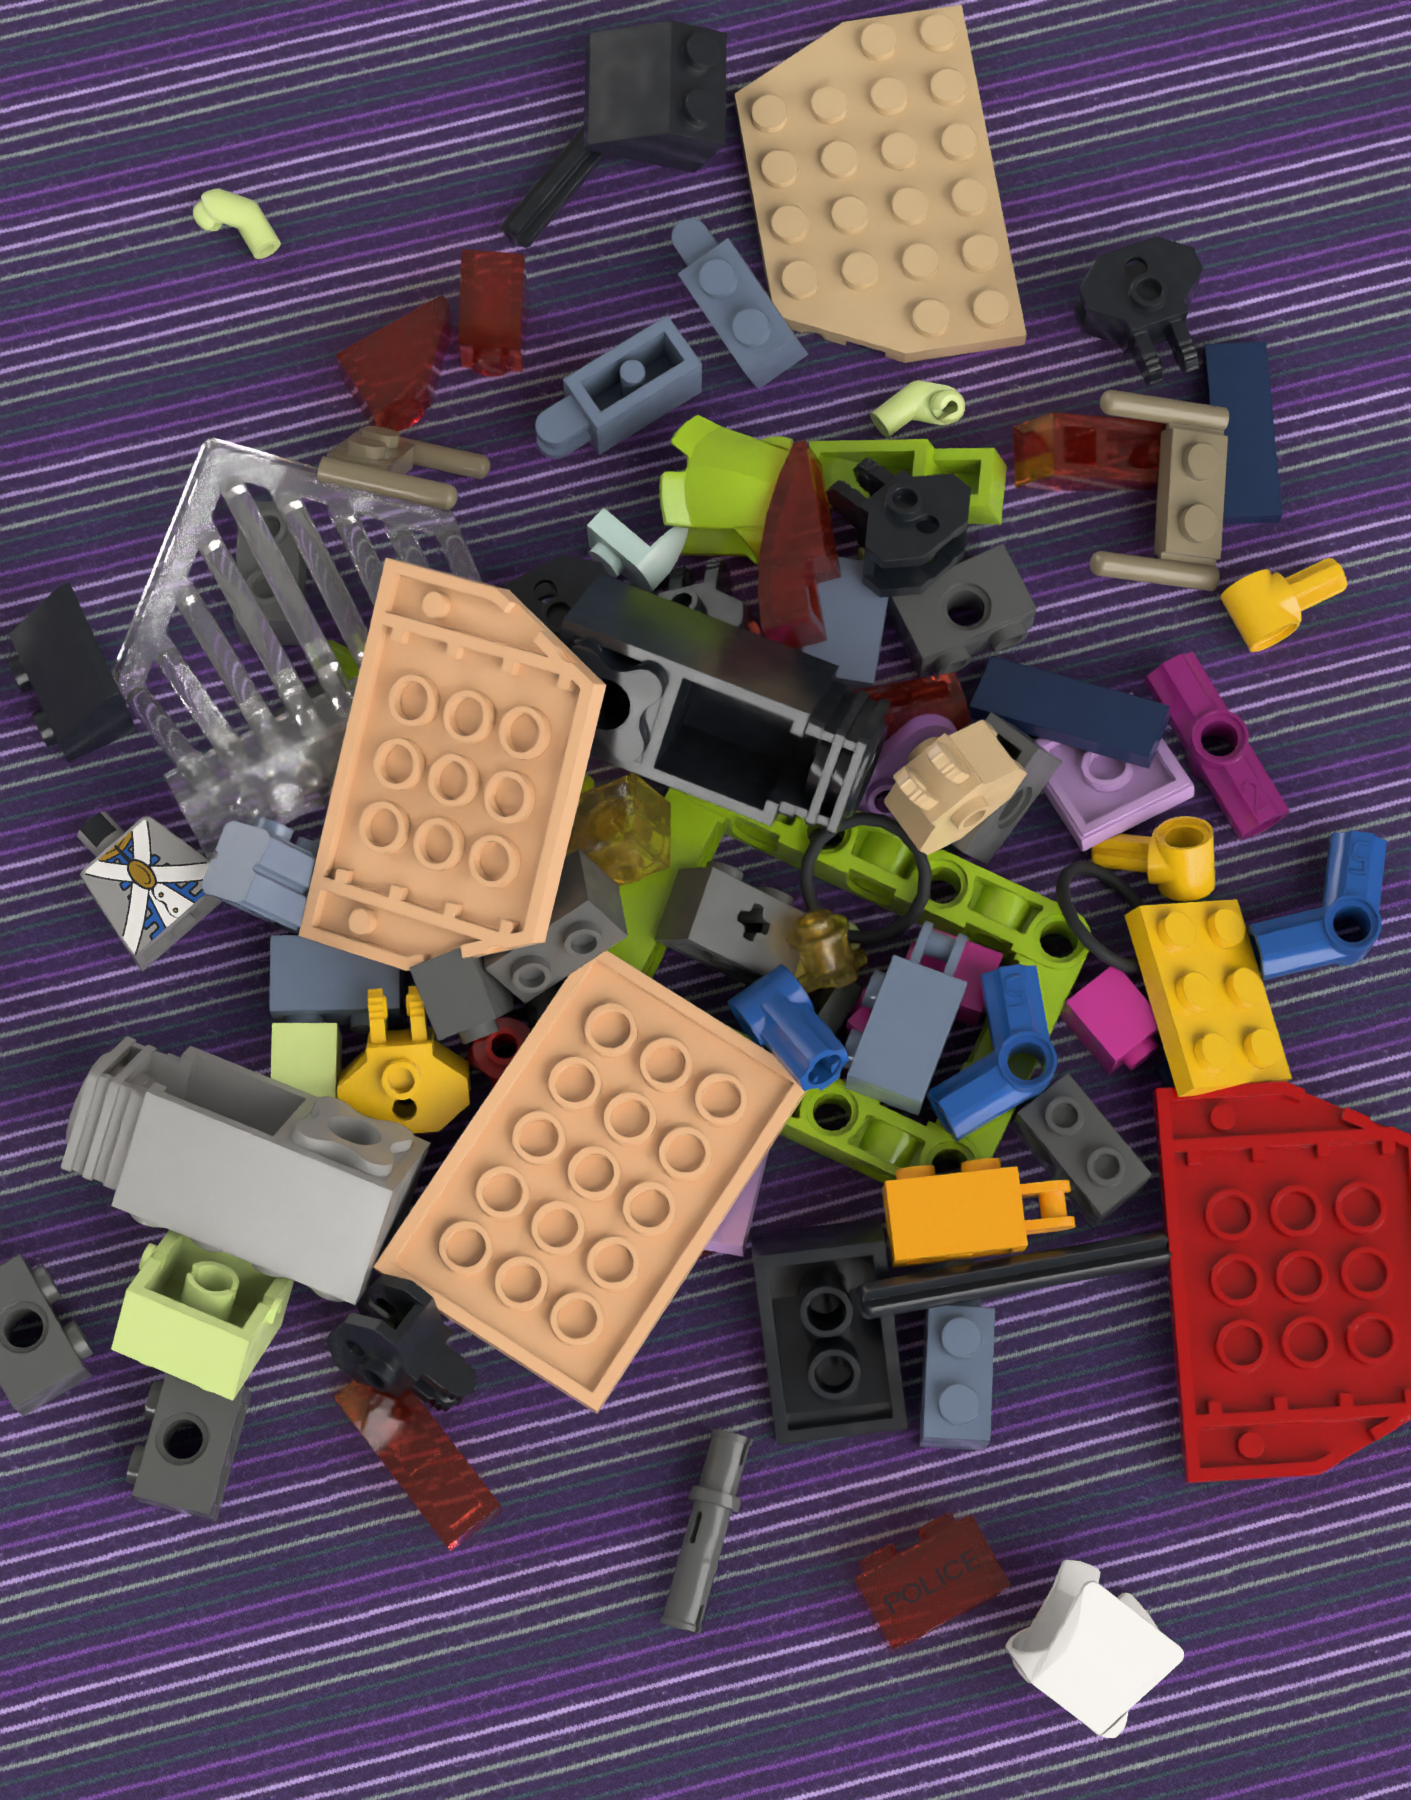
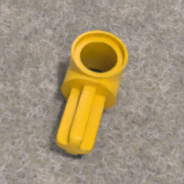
M1326 558L1287 578H1284L1278 572L1272 574L1269 569L1254 572L1228 587L1221 594L1220 599L1250 652H1258L1277 644L1295 632L1300 626L1302 619L1301 611L1343 592L1348 584L1341 565L1333 558Z
M1180 816L1168 819L1154 829L1152 837L1120 833L1093 846L1091 850L1093 863L1104 868L1145 872L1148 875L1150 884H1157L1162 895L1175 901L1199 900L1208 896L1215 888L1213 828L1207 821L1197 817Z

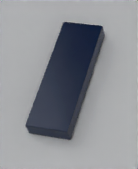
M1266 341L1205 344L1202 354L1207 404L1226 407L1229 411V422L1224 430V435L1228 436L1223 525L1279 522L1282 517Z
M991 656L969 705L970 718L983 719L985 721L992 712L1026 734L1148 769L1170 719L1169 705L995 656Z

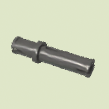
M712 1429L710 1436L712 1437L699 1485H692L688 1499L694 1501L681 1551L678 1555L664 1613L659 1622L660 1624L695 1634H701V1624L713 1579L718 1568V1561L731 1513L739 1512L742 1499L736 1497L748 1450L753 1442L752 1439L719 1429Z

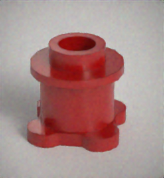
M509 1017L496 1018L499 1031L475 1040L468 1051L470 1066L475 1070H480L491 1080L492 1089L531 1032L530 1028L520 1020ZM504 1044H509L516 1048L515 1054L506 1059L497 1057L494 1051L497 1047Z

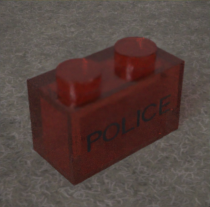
M948 1512L916 1530L921 1539L919 1543L900 1553L897 1552L892 1543L858 1562L863 1573L853 1579L852 1586L890 1655L1002 1594L1011 1586L972 1514L956 1521L952 1512Z

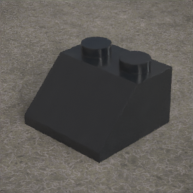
M672 20L590 33L586 38L583 149L695 173L725 145L727 33Z
M70 583L58 587L9 634L18 654L8 658L7 661L22 693L32 689L36 692L43 709L32 713V716L47 748L59 743L65 757L70 762L135 733L137 729Z

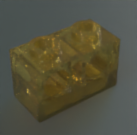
M635 773L581 793L565 858L580 849L614 880L618 886L637 882L645 876L669 868L671 803Z

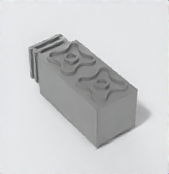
M126 1036L112 1051L98 1058L80 1088L69 1117L66 1130L67 1148L61 1169L68 1172L76 1171L82 1174V1177L90 1181L93 1179L103 1183V1186L115 1190L111 1206L130 1213L134 1220L143 1225L167 1228L187 1236L196 1246L204 1250L226 1252L248 1261L257 1271L265 1275L286 1277L307 1285L324 1299L335 1302L346 1301L356 1305L379 1274L374 1270L373 1266L406 1218L430 1142L415 1137L412 1131L402 1124L366 1117L340 1099L327 1096L316 1097L190 1046L180 1058L170 1053L166 1055L158 1052L157 1048L153 1046L138 1044L136 1039Z

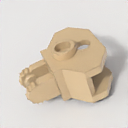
M983 719L951 735L944 733L939 738L931 737L923 741L908 755V764L893 775L896 782L883 802L920 852L929 855L963 838L1008 801L1027 775L1022 765L1013 760L996 738L998 733L992 725Z

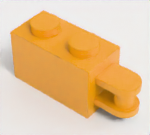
M1000 1158L966 1161L961 1163V1173L936 1175L935 1166L933 1165L901 1168L895 1171L896 1180L885 1181L882 1188L891 1268L1021 1254L1028 1246L1027 1235L1063 1231L1076 1227L1074 1217L1067 1216L1064 1193L1071 1191L1069 1180L1020 1184L1018 1166L1001 1168ZM1038 1197L1041 1219L1025 1220L1022 1199Z

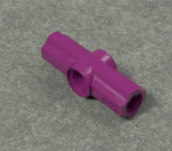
M1194 652L1179 654L1162 663L1156 670L1148 674L1144 683L1155 701L1170 706V719L1168 723L1185 749L1184 758L1188 769L1205 782L1238 839L1242 841L1247 838H1253L1287 817L1290 810L1249 745V733L1245 723L1238 715L1228 710ZM1210 735L1219 736L1230 745L1232 753L1223 757L1214 756L1203 748L1201 739Z

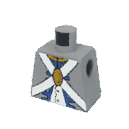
M102 811L90 818L78 832L77 837L96 857L83 868L80 876L128 953L142 971L149 967L222 902L204 893L201 887L210 861L148 815L142 817L124 832L106 811Z

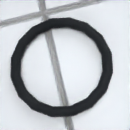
M856 812L851 818L844 819L837 833L859 825L881 827L898 836L912 852L919 874L917 894L908 912L892 926L872 932L850 930L833 921L819 905L813 887L814 863L823 845L835 836L826 832V826L813 836L801 860L799 886L807 911L824 931L847 943L875 945L898 938L918 921L930 898L932 870L927 854L918 850L898 821L884 814Z
M1076 861L1063 868L1056 883V893L1059 908L1069 928L1083 946L1102 962L1122 972L1141 973L1138 960L1126 959L1110 951L1093 937L1077 915L1071 902L1069 886L1072 878L1077 875L1092 876L1113 888L1126 900L1132 909L1145 905V903L1134 889L1119 876L1096 863Z

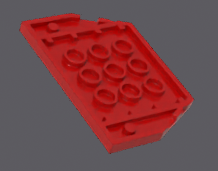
M1286 1081L1244 1083L1186 1097H1178L1175 1087L1156 1088L1152 1093L1164 1232L1169 1238V1252L1172 1253L1170 1262L1167 1264L1184 1482L1186 1484L1320 1475L1411 1420V1134L1392 1126L1386 1127L1378 1124L1362 1113L1348 1107L1344 1109L1305 1093V1089Z

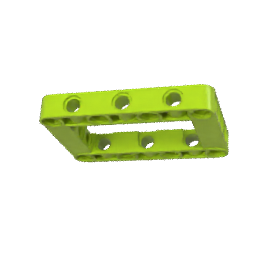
M670 787L619 887L628 936L607 951L653 979L668 949L667 946L654 939L679 869L706 867L707 862L712 861L724 835H727L801 870V860L810 844L808 835L813 830L825 826L816 823L812 827L805 824L806 819L795 815L792 819L782 814H778L773 825L769 826ZM859 825L838 832L842 842L835 848L821 849L814 863L813 876L899 916H903L908 912L917 894L919 873L912 852L898 836L881 827ZM943 849L927 855L932 870L931 881L942 880L948 882L956 890L957 897L951 902L943 904L929 899L916 923L923 926L926 920L934 923L935 929L956 937L959 933L967 935V941L1002 953L1001 963L1007 966L1017 964L1026 966L1036 965L1050 1037L1089 952L1069 928L1058 903ZM1077 913L1079 919L1090 932V927L1085 919ZM1056 933L1063 935L1070 941L1073 953L1062 958L1052 957L1043 950L1040 939L1048 934ZM987 1016L972 1052L960 1071L993 1052ZM733 1029L750 1040V1038L746 1034L736 1029ZM1021 1053L1012 1056L1008 1060L1010 1071L1022 1080H1030L1038 1063L1035 1057ZM838 1078L823 1090L817 1088L809 1089L779 1135L884 1184L885 1181L896 1180L895 1171L901 1168L933 1165L941 1159H952L961 1164L975 1159L993 1158L1016 1107L960 1141L955 1142L952 1136L945 1131L938 1119L936 1123L929 1121L927 1126H924L880 1105L881 1102L846 1089V1081ZM831 1103L839 1105L848 1114L849 1122L840 1130L830 1131L823 1129L817 1124L813 1116L817 1108Z

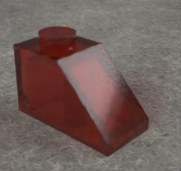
M462 249L459 312V350L462 367L472 368L478 374L493 377L503 376L508 371L523 372L530 305L525 254Z
M443 294L336 354L341 379L371 426L393 429L397 432L416 424L423 417L425 410L431 407L453 329L449 303Z

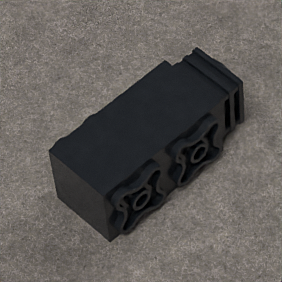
M599 574L565 616L558 638L606 684L590 756L769 826L773 825L778 814L792 819L795 815L806 819L805 824L812 827L816 823L827 827L826 832L836 835L844 819L851 818L855 814L868 787L886 738L888 724L885 717L891 701L881 698L880 702L868 698L870 694L868 692L860 690L857 694L847 690L849 685L835 680L839 668L836 664L603 574Z

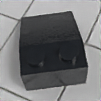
M881 1218L751 1234L752 1257L777 1445L908 1429L894 1315L865 1319L860 1313L857 1301V1287L865 1282L889 1278Z

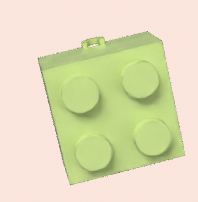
M168 1230L158 1246L149 1243L142 1255L139 1264L140 1271L126 1289L111 1350L233 1401L280 1329L294 1280L286 1277L265 1275L257 1271L248 1261L226 1252L204 1250L196 1246L187 1236Z

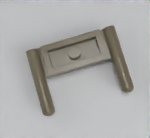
M1105 391L1100 399V408L1105 414L1166 423V430L1161 431L1154 555H1158V559L1097 551L1090 559L1092 573L1103 577L1214 591L1218 586L1220 578L1219 570L1216 567V560L1221 559L1228 436L1224 435V430L1229 422L1228 409L1221 406L1124 391Z
M365 426L328 452L327 457H322L318 468L317 480L323 483L449 510L454 507L458 498L457 490L453 485L406 475V473L412 469L413 465L475 479H483L490 471V461L485 455L400 437L399 432L384 427Z

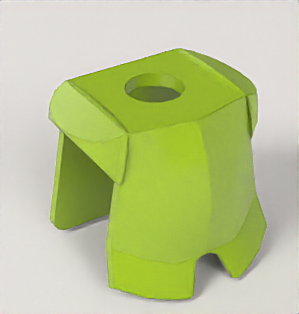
M700 415L694 416L685 422L671 439V444L686 455V469L684 472L665 471L660 477V506L664 525L688 528L687 538L680 553L681 555L748 557L759 568H770L782 557L803 481L795 442L793 439L784 436H771L759 440L722 427Z

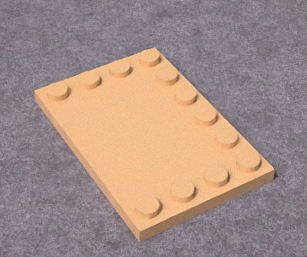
M606 950L567 977L373 1266L374 1270L379 1274L383 1273L414 1281L434 1298L439 1313L598 1414L807 1091L802 1090L772 1053Z

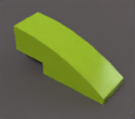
M928 439L809 441L803 500L807 504L832 509L833 507L828 503L825 492L839 479L850 484L851 488H855L866 498L871 497L856 482L853 471L857 464L867 457L868 459L872 458L875 462L877 461L879 466H883L894 476L902 470H905L912 477L953 473L971 488L968 524L1001 525L1007 466L995 448L935 449Z

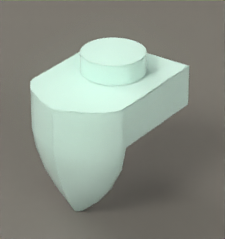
M603 508L587 525L589 547L592 548L589 551V555L593 561L601 562L610 576L616 578L621 573L639 589L652 592L671 572L677 562L687 538L688 528L674 526L650 547Z

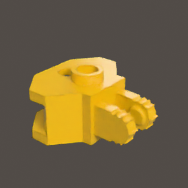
M408 986L409 993L406 995L407 1015L410 1017L411 1029L387 1031L386 1022L388 1017L387 997L384 995L382 988L368 989L370 1032L368 1034L367 1046L340 1072L337 1086L338 1099L346 1102L366 1117L402 1124L409 1128L413 1134L441 1131L470 1104L469 1091L471 1090L469 1062L434 1040L433 1027H428L426 1009L417 986ZM409 1098L413 1100V1102L411 1103H403L399 1101L406 1100Z

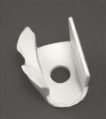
M1064 1560L1053 1587L1031 1626L1010 1637L1005 1648L1010 1654L1015 1668L1028 1683L1036 1686L1087 1725L1098 1736L1116 1738L1125 1728L1128 1710L1182 1662L1184 1652L1178 1644L1158 1629L1150 1615L1130 1593H1121L1116 1597L1099 1584L1100 1571L1098 1568L1081 1561Z

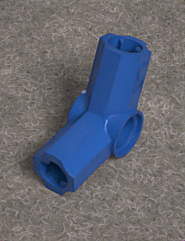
M1354 830L1333 832L1329 840L1322 907L1250 924L1247 927L1262 981L1330 964L1339 966L1353 965L1365 957L1379 937L1382 928L1379 907L1387 840L1368 832ZM1337 919L1354 921L1362 931L1363 940L1351 943L1342 940L1333 929V921Z
M780 964L727 1001L732 1014L742 1028V1033L746 1034L752 1042L772 1053L803 1091L816 1088L823 1090L840 1078L841 1070L850 1060L847 1051L827 1024L814 1012V1007L805 990L786 966Z
M1017 964L1004 966L980 975L993 1052L926 1093L934 1114L955 1142L960 1141L1022 1102L1034 1100L1047 1090L1057 1067V1054L1049 1038L1036 965L1026 966ZM1019 1053L1029 1054L1040 1062L1042 1074L1032 1080H1022L1010 1071L1008 1060Z

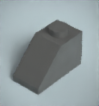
M458 948L409 968L438 1041L459 1033L464 1045L499 1031L495 1019L514 1010L512 992L485 969L483 956L462 958L461 948Z

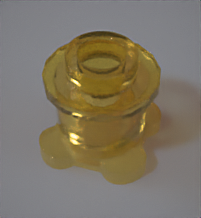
M828 909L814 910L799 917L794 923L795 928L788 934L786 941L790 949L797 951L805 974L798 977L797 980L805 992L809 993L819 988L832 986L834 988H841L853 983L857 979L856 972L859 967L868 962V958L864 949H851L846 935L850 926L848 919L844 915L832 914Z

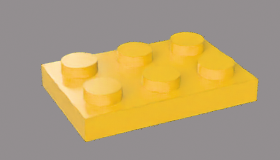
M1237 899L1142 905L1124 915L1178 1097L1200 1095L1244 1083L1287 1082L1292 1079Z

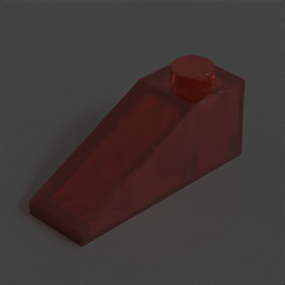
M1052 412L1013 426L1015 488L1054 491L1158 490L1161 431L1166 430V423Z

